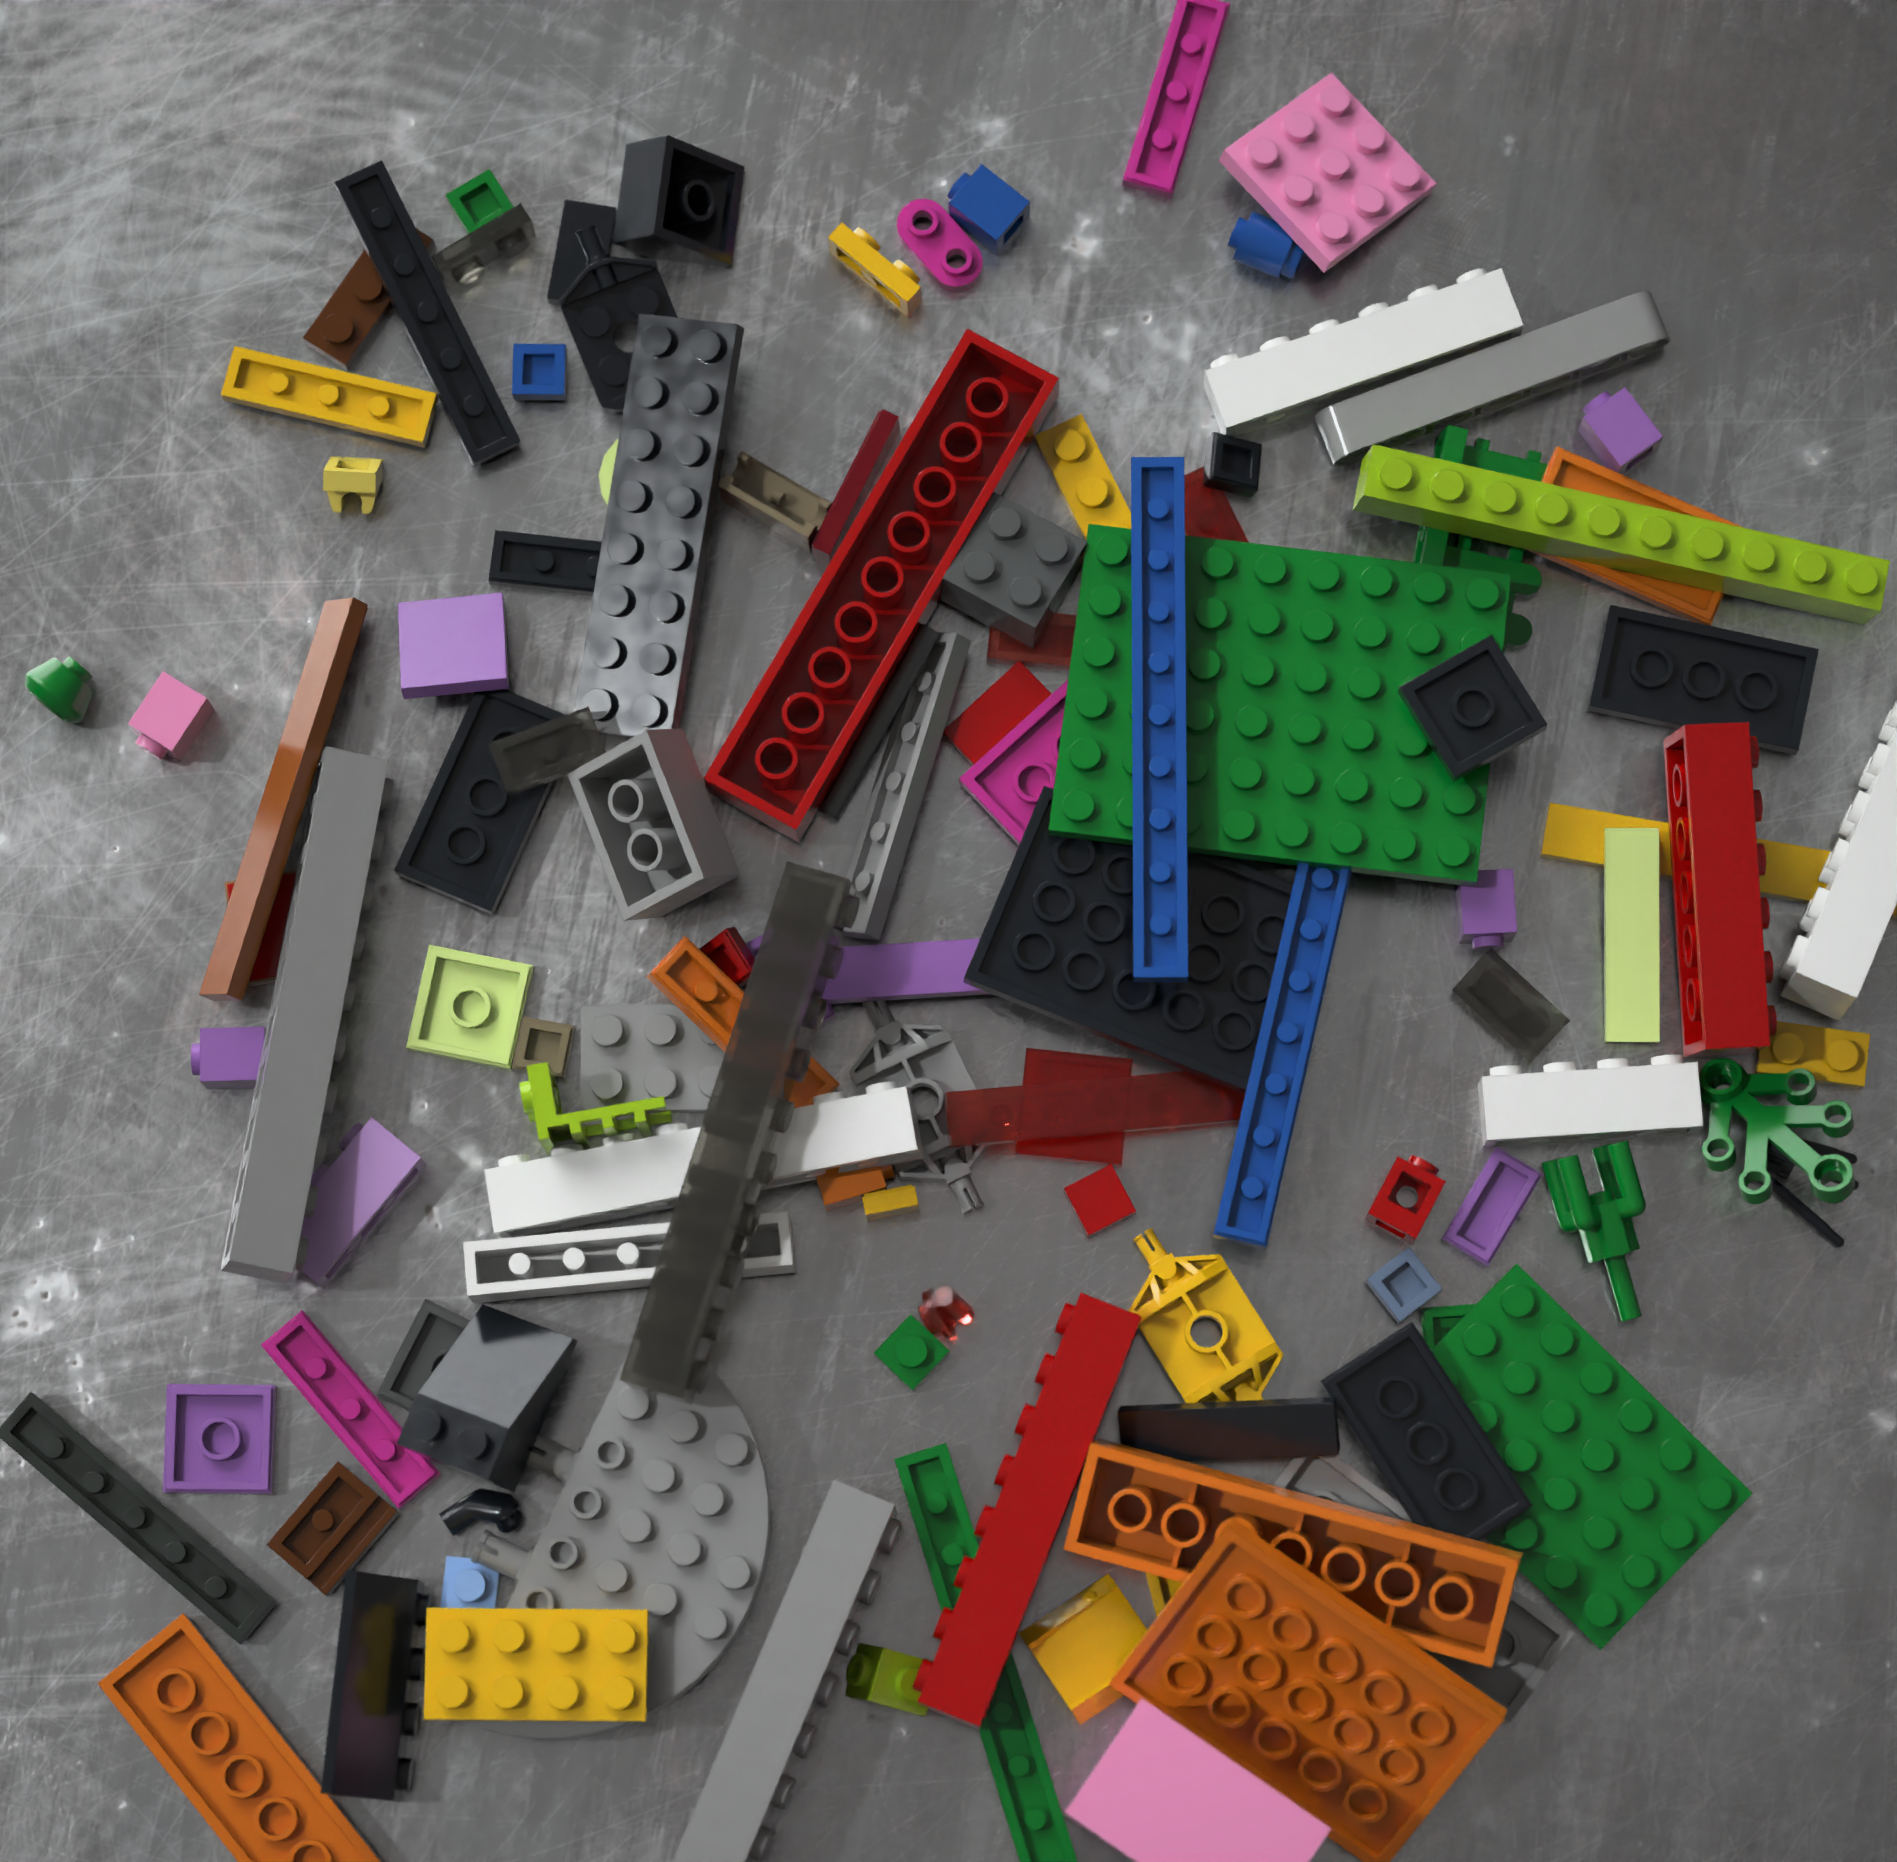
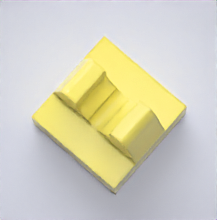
M330 457L323 470V491H327L330 505L334 512H342L345 505L344 495L348 492H356L361 498L362 514H369L372 511L383 480V459Z

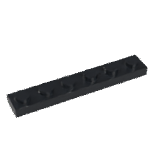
M380 160L335 181L334 187L472 466H476L520 445L521 440L383 161Z

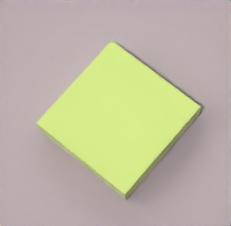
M429 945L406 1049L412 1052L512 1071L522 1016L525 1015L535 969L534 966Z

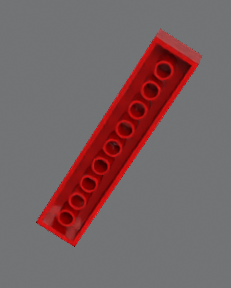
M966 329L704 776V783L710 794L793 840L800 842L920 625L927 624L941 599L943 576L994 492L1002 495L1034 440V435L1038 433L1059 397V378L970 329Z

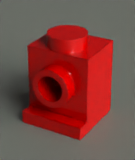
M1411 1155L1408 1161L1397 1157L1365 1221L1413 1245L1446 1182L1437 1177L1439 1169L1426 1160ZM1402 1189L1413 1191L1416 1195V1204L1412 1207L1401 1206L1396 1198L1397 1193Z

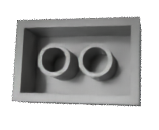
M683 728L645 730L567 774L624 921L662 917L740 875Z

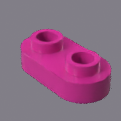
M916 199L901 209L897 218L898 238L904 248L937 285L953 293L965 292L973 288L982 275V254L977 245L944 208L933 200ZM919 217H927L932 221L931 227L927 230H918L914 227L913 223ZM953 255H961L966 259V263L961 268H952L947 264V260Z

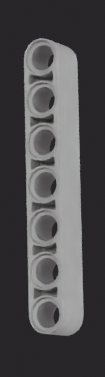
M1651 291L1638 292L1343 400L1321 410L1314 418L1334 467L1346 466L1361 461L1373 444L1388 448L1402 446L1440 432L1447 425H1459L1641 358L1663 348L1671 340Z

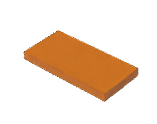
M1558 446L1553 450L1540 481L1742 527ZM1528 550L1694 623L1710 626L1724 593L1718 591H1710Z

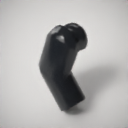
M483 1488L474 1490L439 1513L453 1536L478 1520L495 1523L499 1531L504 1533L516 1530L523 1521V1513L518 1508L519 1503L512 1495Z

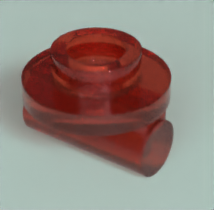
M941 1286L936 1292L928 1288L922 1292L924 1304L918 1306V1311L931 1334L935 1335L940 1332L946 1339H950L956 1335L955 1325H964L973 1319V1308L951 1287Z

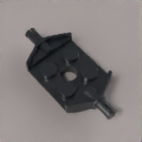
M594 224L587 227L594 247H591L584 228L575 232L587 259V262H585L586 268L559 299V305L602 410L623 412L633 352H624L616 346L614 342L615 331L625 323L637 325L639 314L678 317L659 273L657 262L612 257L610 253H606L597 231V226Z

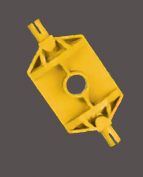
M1153 1228L1146 1230L1144 1235L1154 1251L1151 1250L1142 1234L1135 1237L1133 1241L1150 1265L1148 1269L1151 1273L1130 1307L1129 1312L1142 1316L1139 1329L1185 1403L1264 1400L1261 1395L1284 1355L1220 1254L1174 1257L1172 1253L1168 1254L1154 1233ZM1208 1317L1219 1323L1222 1329V1337L1216 1345L1202 1347L1193 1341L1191 1326L1196 1320Z

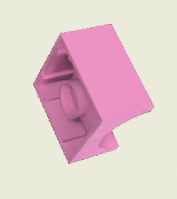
M1143 1699L1135 1707L1064 1814V1817L1081 1829L1085 1828L1135 1862H1309L1331 1830L1330 1827Z

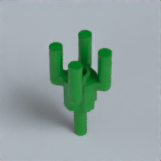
M1628 1140L1591 1149L1603 1191L1590 1195L1578 1154L1542 1162L1559 1227L1566 1233L1579 1231L1588 1263L1604 1260L1621 1321L1642 1316L1625 1254L1640 1249L1632 1218L1644 1213L1646 1202Z

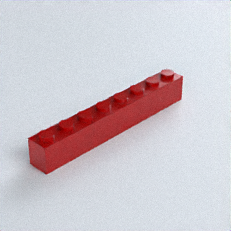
M1081 1292L1076 1305L1065 1303L1054 1333L1062 1335L1063 1338L1055 1356L1047 1352L1045 1353L1034 1383L1043 1386L1035 1406L1028 1403L1025 1404L1014 1434L1023 1437L1015 1457L1005 1454L997 1472L994 1484L1002 1487L995 1508L985 1504L973 1535L982 1538L976 1556L973 1559L965 1555L956 1575L953 1586L962 1589L954 1610L944 1607L936 1625L933 1638L940 1640L941 1643L934 1661L924 1658L914 1680L912 1689L921 1692L917 1701L920 1706L979 1730L981 1729L1084 1469L1090 1443L1095 1441L1141 1325L1142 1316Z

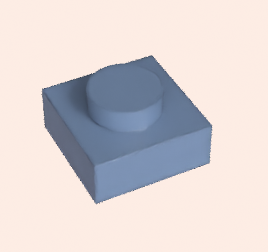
M1410 1247L1398 1254L1365 1281L1398 1324L1442 1291L1441 1286Z

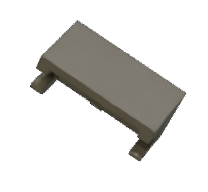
M741 451L737 456L738 463L731 476L725 473L719 482L718 490L721 501L806 551L811 552L812 542L832 502L761 463L748 453Z

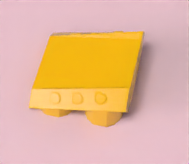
M1108 1573L1019 1632V1635L1062 1701L1081 1725L1124 1696L1110 1686L1109 1683L1116 1670L1147 1631V1628Z

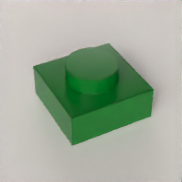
M490 168L445 194L447 202L473 243L518 218L515 208Z
M911 1314L874 1352V1356L912 1392L950 1354V1351Z

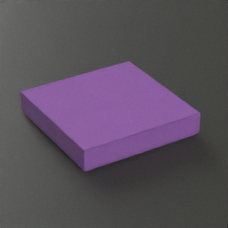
M503 592L398 603L400 679L403 699L509 689Z
M167 1384L163 1493L274 1495L277 1386Z

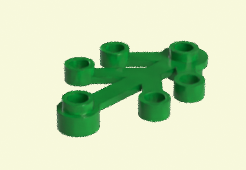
M1728 1058L1713 1059L1702 1067L1699 1073L1701 1102L1710 1107L1708 1138L1702 1145L1704 1162L1709 1169L1717 1172L1726 1171L1735 1164L1737 1158L1735 1146L1732 1139L1729 1138L1732 1110H1734L1747 1122L1745 1167L1738 1178L1740 1193L1746 1202L1761 1204L1772 1196L1773 1186L1770 1174L1767 1171L1769 1142L1809 1176L1812 1192L1821 1201L1836 1204L1844 1201L1851 1195L1855 1187V1179L1850 1162L1837 1154L1820 1156L1789 1129L1822 1128L1823 1132L1832 1138L1844 1137L1853 1129L1852 1110L1847 1103L1834 1100L1824 1105H1807L1817 1095L1815 1078L1810 1071L1799 1068L1788 1073L1747 1074L1741 1065ZM1798 1083H1805L1809 1085L1803 1091H1794L1791 1089L1794 1085ZM1722 1084L1731 1085L1726 1089H1716L1719 1085ZM1785 1094L1787 1101L1793 1105L1763 1106L1753 1096ZM1834 1115H1842L1846 1117L1843 1121L1839 1123H1831L1828 1121V1119ZM1716 1149H1726L1728 1151L1721 1157H1713L1711 1155ZM1833 1180L1841 1182L1837 1186H1825L1826 1183ZM1754 1181L1764 1183L1759 1189L1752 1190L1747 1188Z

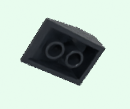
M482 1304L418 1392L397 1444L425 1458L515 1492L577 1340Z

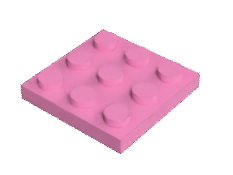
M1332 72L1224 149L1218 160L1324 273L1430 195L1437 184Z

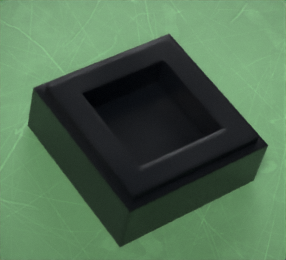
M1213 432L1206 440L1202 486L1252 498L1258 491L1262 444Z

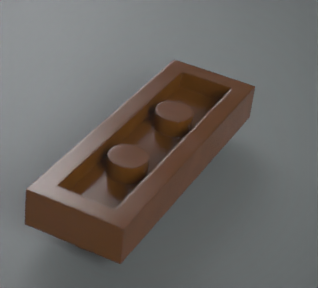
M416 228L428 254H430L436 246L434 239ZM365 249L303 336L306 345L347 371L393 307Z

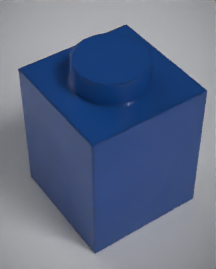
M983 164L971 176L967 172L962 174L953 184L947 195L950 199L948 202L949 215L961 229L996 256L1001 253L1030 218V201Z

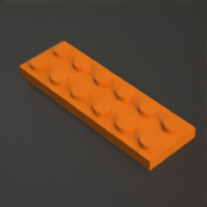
M181 1614L97 1683L238 1862H383L330 1795L320 1793L321 1783L187 1614Z

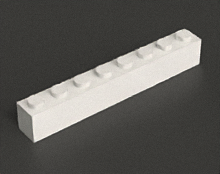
M881 1082L867 1086L866 1094L845 1098L844 1092L825 1093L815 1096L813 1098V1105L793 1108L792 1103L789 1102L775 1103L760 1108L761 1115L740 1119L739 1113H725L708 1118L707 1126L688 1129L685 1123L669 1124L656 1128V1136L635 1140L634 1134H619L604 1138L603 1146L583 1150L581 1144H569L551 1149V1157L531 1160L530 1155L527 1154L504 1157L498 1160L499 1167L484 1170L494 1233L501 1238L537 1235L816 1180V1176L825 1174L826 1169L840 1167L838 1173L923 1159L924 1153L914 1096L907 1086L898 1088L897 1082Z

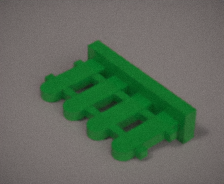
M1447 425L1436 437L1433 458L1539 482L1547 467V464L1540 462L1541 452L1529 450L1524 459L1490 451V440L1477 438L1474 441V447L1466 445L1469 429ZM1419 525L1412 562L1512 574L1503 654L1505 653V647L1519 648L1528 642L1532 636V625L1526 617L1512 613L1515 597L1528 598L1539 590L1542 577L1536 567L1521 563L1524 549L1509 545L1506 559L1471 551L1472 537L1457 534L1455 547L1447 545L1449 532Z

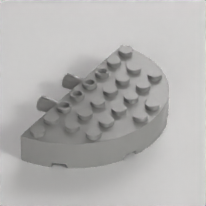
M643 1319L583 1447H579L575 1452L540 1434L536 1439L533 1447L545 1452L546 1455L541 1456L531 1451L526 1464L562 1480L561 1486L563 1489L535 1548L531 1547L528 1551L486 1529L479 1542L499 1553L495 1556L476 1547L471 1562L479 1563L515 1580L514 1586L516 1588L506 1608L649 1610L647 1718L678 1701L686 1692L698 1684L722 1660L738 1638L754 1607L768 1562L771 1533V1499L767 1473L758 1443L748 1420L730 1390L714 1370L690 1347L668 1331ZM464 1721L488 1731L512 1737L538 1740H572L598 1736L637 1723Z

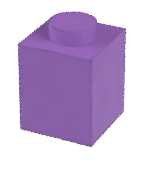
M1626 387L1613 396L1608 391H1605L1583 408L1582 411L1585 413V416L1581 420L1578 432L1606 468L1624 475L1658 451L1663 436Z
M1513 869L1478 870L1475 887L1456 885L1459 944L1472 943V950L1497 951L1504 949V942H1512L1517 933Z
M200 1028V1043H193L191 1046L192 1074L200 1075V1082L208 1090L255 1088L266 1028Z

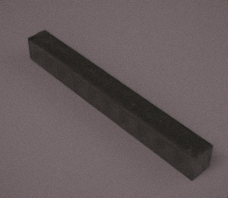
M788 861L786 863L622 1370L620 1380L630 1387L689 1405L692 1404L695 1393L701 1395L705 1390L711 1371V1363L705 1362L711 1342H719L727 1322L728 1312L723 1310L722 1307L728 1289L735 1290L743 1273L744 1258L739 1257L745 1236L753 1237L759 1223L761 1206L756 1205V1201L762 1184L768 1186L776 1170L778 1155L772 1153L778 1133L785 1134L792 1120L794 1103L790 1102L789 1098L795 1081L802 1082L809 1067L811 1052L805 1050L811 1030L818 1031L825 1017L827 1000L822 998L828 978L834 980L842 964L844 950L838 947L844 927L852 928L858 914L860 898L855 896L856 889L848 878Z

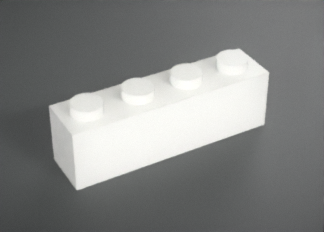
M1662 1055L1652 1057L1650 1059L1651 1065L1630 1066L1629 1059L1613 1058L1597 1061V1069L1576 1070L1575 1062L1548 1063L1543 1065L1544 1072L1522 1073V1066L1519 1065L1490 1068V1076H1482L1477 1084L1483 1148L1697 1134L1703 1127L1698 1062L1683 1063L1682 1055Z

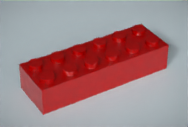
M1749 722L1689 724L1682 726L1663 739L1683 1057L1748 1055L1770 1047V1037H1775L1777 1032L1776 1010L1774 1005L1767 1004L1766 983H1771L1773 980V959L1770 951H1764L1763 929H1768L1770 909L1767 897H1760L1759 876L1765 875L1766 851L1763 843H1757L1756 822L1762 820L1763 802L1760 790H1753L1752 768H1757L1759 764V744L1756 736H1750Z

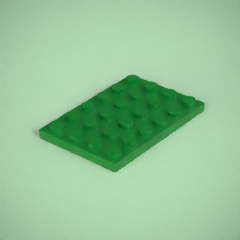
M1517 1263L1431 1350L1533 1505L1485 1538L1492 1545L1523 1553L1519 1572L1599 1650L1621 1630L1753 1494Z

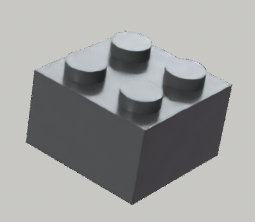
M994 492L942 578L941 601L1033 650L1083 567L1087 541Z

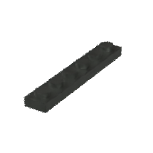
M30 1392L0 1426V1439L237 1643L242 1645L277 1604L272 1597L34 1393Z

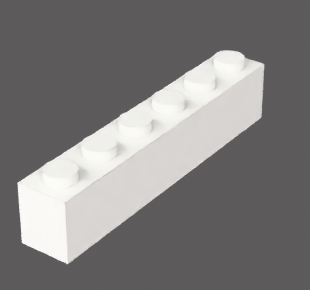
M1485 268L1475 269L1457 278V284L1438 290L1436 285L1426 286L1409 294L1407 297L1408 301L1390 307L1387 302L1376 303L1361 310L1358 313L1359 317L1341 324L1338 319L1327 320L1313 326L1309 330V335L1290 341L1289 336H1282L1261 345L1260 352L1242 358L1239 353H1233L1216 359L1210 364L1211 369L1205 370L1203 386L1221 434L1239 438L1520 336L1524 325L1502 268L1487 273Z
M788 1211L463 1242L467 1296L473 1303L796 1273L791 1218Z

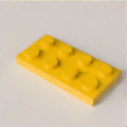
M427 1608L424 1720L647 1722L649 1610Z

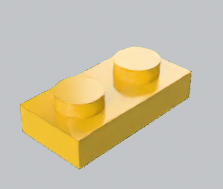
M841 222L828 236L830 254L908 318L922 303L921 287L918 285L920 278L905 263L897 260L892 264L878 252L881 249L880 245L866 231L857 228L853 232Z
M1777 1021L1776 1036L1770 1037V1047L1757 1051L1755 1074L1788 1073L1791 1070L1801 1068L1810 1071L1814 1075L1816 1084L1861 1090L1865 1086L1870 1034Z

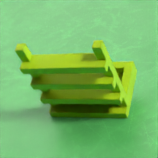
M548 1062L526 1066L529 1081L520 1082L524 1113L528 1114L530 1122H536L538 1140L548 1156L551 1155V1149L558 1147L557 1143L574 1140L576 1144H581L583 1149H589L590 1137L602 1135L610 1137L621 1134L620 1132L639 1129L642 1137L647 1138L653 1136L652 1126L673 1123L671 1111L649 1115L648 1111L666 1108L664 1096L563 1114L558 1080ZM634 1114L633 1118L617 1120L616 1118L620 1116ZM602 1120V1123L585 1125L586 1122Z

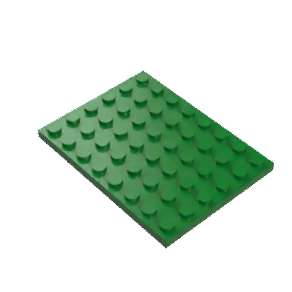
M1089 524L1048 832L1051 836L1133 845L1131 529ZM1185 535L1187 852L1290 865L1309 864V867L1315 868L1323 867L1340 871L1341 869H1348L1356 873L1475 887L1478 876L1490 762L1453 783L1399 696L1398 689L1403 684L1490 635L1493 636L1503 652L1512 574Z

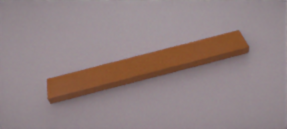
M354 597L330 600L324 603L199 992L200 996L212 1001H242L244 999L368 610V604Z

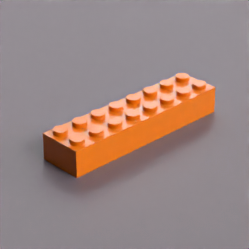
M1098 1438L1090 1443L1063 1550L1183 1583L1233 1518L1418 1648L1492 1668L1497 1657L1523 1553Z

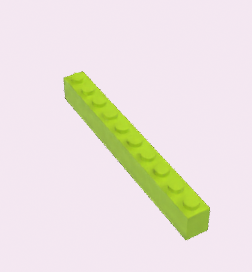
M1375 444L1372 445L1362 459L1352 509L1358 512L1710 591H1718L1728 595L1865 625L1881 612L1890 560Z

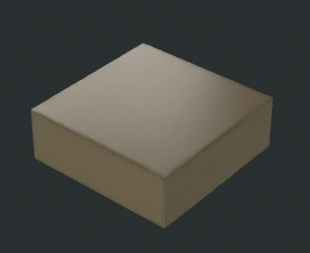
M522 1016L512 1070L527 1073L526 1066L548 1062L556 1078L566 1081L576 1032L575 1026Z

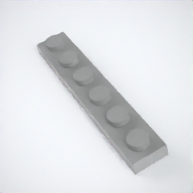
M938 632L940 633L895 715L829 929L844 937L880 940L971 640L958 633Z

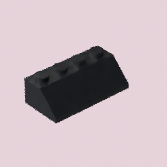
M346 1570L320 1792L322 1794L400 1802L401 1791L409 1792L413 1758H405L407 1736H416L419 1721V1703H411L413 1681H422L426 1654L425 1648H417L419 1627L426 1626L427 1608H431L432 1595L430 1593H423L424 1583L419 1580Z

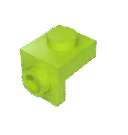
M860 1643L857 1646L855 1655L850 1659L847 1666L846 1680L848 1684L845 1695L850 1698L926 1717L927 1708L920 1706L917 1702L921 1692L912 1689L923 1659L888 1648Z

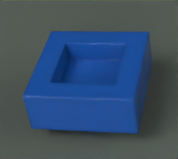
M513 344V399L566 400V344Z

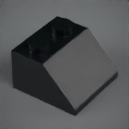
M669 135L626 144L613 244L651 259L722 267L731 266L744 166Z

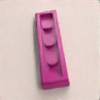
M1177 0L1125 170L1122 186L1169 199L1173 198L1230 11V3L1219 0Z
M303 1310L261 1344L264 1350L399 1510L403 1509L442 1475L428 1458L397 1444L403 1428Z

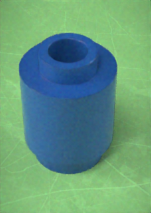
M1254 211L1248 220L1241 217L1238 218L1227 246L1236 249L1233 260L1278 279L1281 274L1293 279L1304 255V251L1275 220Z

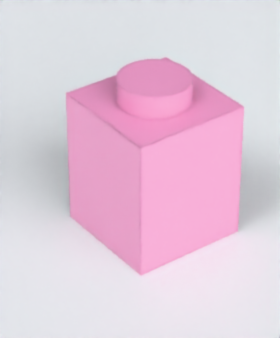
M162 671L128 722V725L139 737L135 744L143 751L160 761L168 754L181 762L215 709L206 697Z

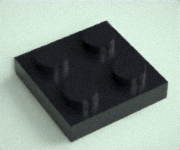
M1492 635L1403 684L1398 689L1399 696L1453 783L1542 733L1548 725Z

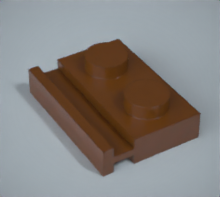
M337 1461L266 1545L317 1587L325 1596L329 1597L345 1578L346 1570H352L398 1516L399 1512Z

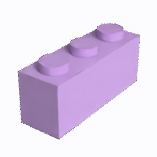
M372 1117L364 1126L361 1123L355 1124L339 1144V1148L343 1151L330 1167L325 1164L321 1165L311 1177L310 1185L318 1186V1196L312 1218L304 1217L300 1237L308 1239V1250L301 1271L323 1289L427 1165L419 1155Z

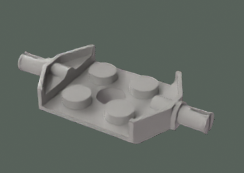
M873 1001L863 1002L862 1004L865 1006L876 1029L874 1030L876 1036L849 1071L859 1094H866V1087L872 1084L894 1081L898 1083V1088L907 1086L910 1092L916 1087H929L938 1096V1104L931 1113L925 1115L917 1114L924 1158L893 1164L900 1181L947 1183L948 1186L952 1187L963 1210V1214L972 1211L964 1191H967L975 1210L984 1205V1202L981 1200L970 1177L972 1175L971 1169L996 1137L997 1131L947 1027L944 1025L900 1024L898 1019H894L886 1001H875L882 1016L878 1014Z

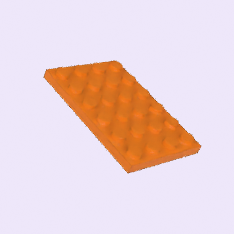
M1233 1518L1125 1658L1109 1683L1110 1686L1136 1704L1141 1699L1145 1700L1330 1827L1331 1830L1327 1837L1363 1862H1390L1504 1721L1507 1709Z

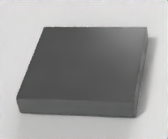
M425 1298L376 1396L410 1412L418 1392L470 1320Z

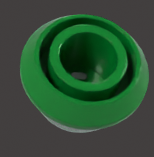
M70 656L63 663L53 657L25 674L24 687L40 703L67 724L83 720L94 692L87 685L93 676Z

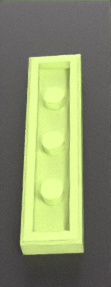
M1605 828L1604 1043H1659V828Z

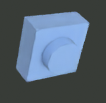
M446 1556L440 1608H497L501 1573L479 1563L471 1562L472 1558Z

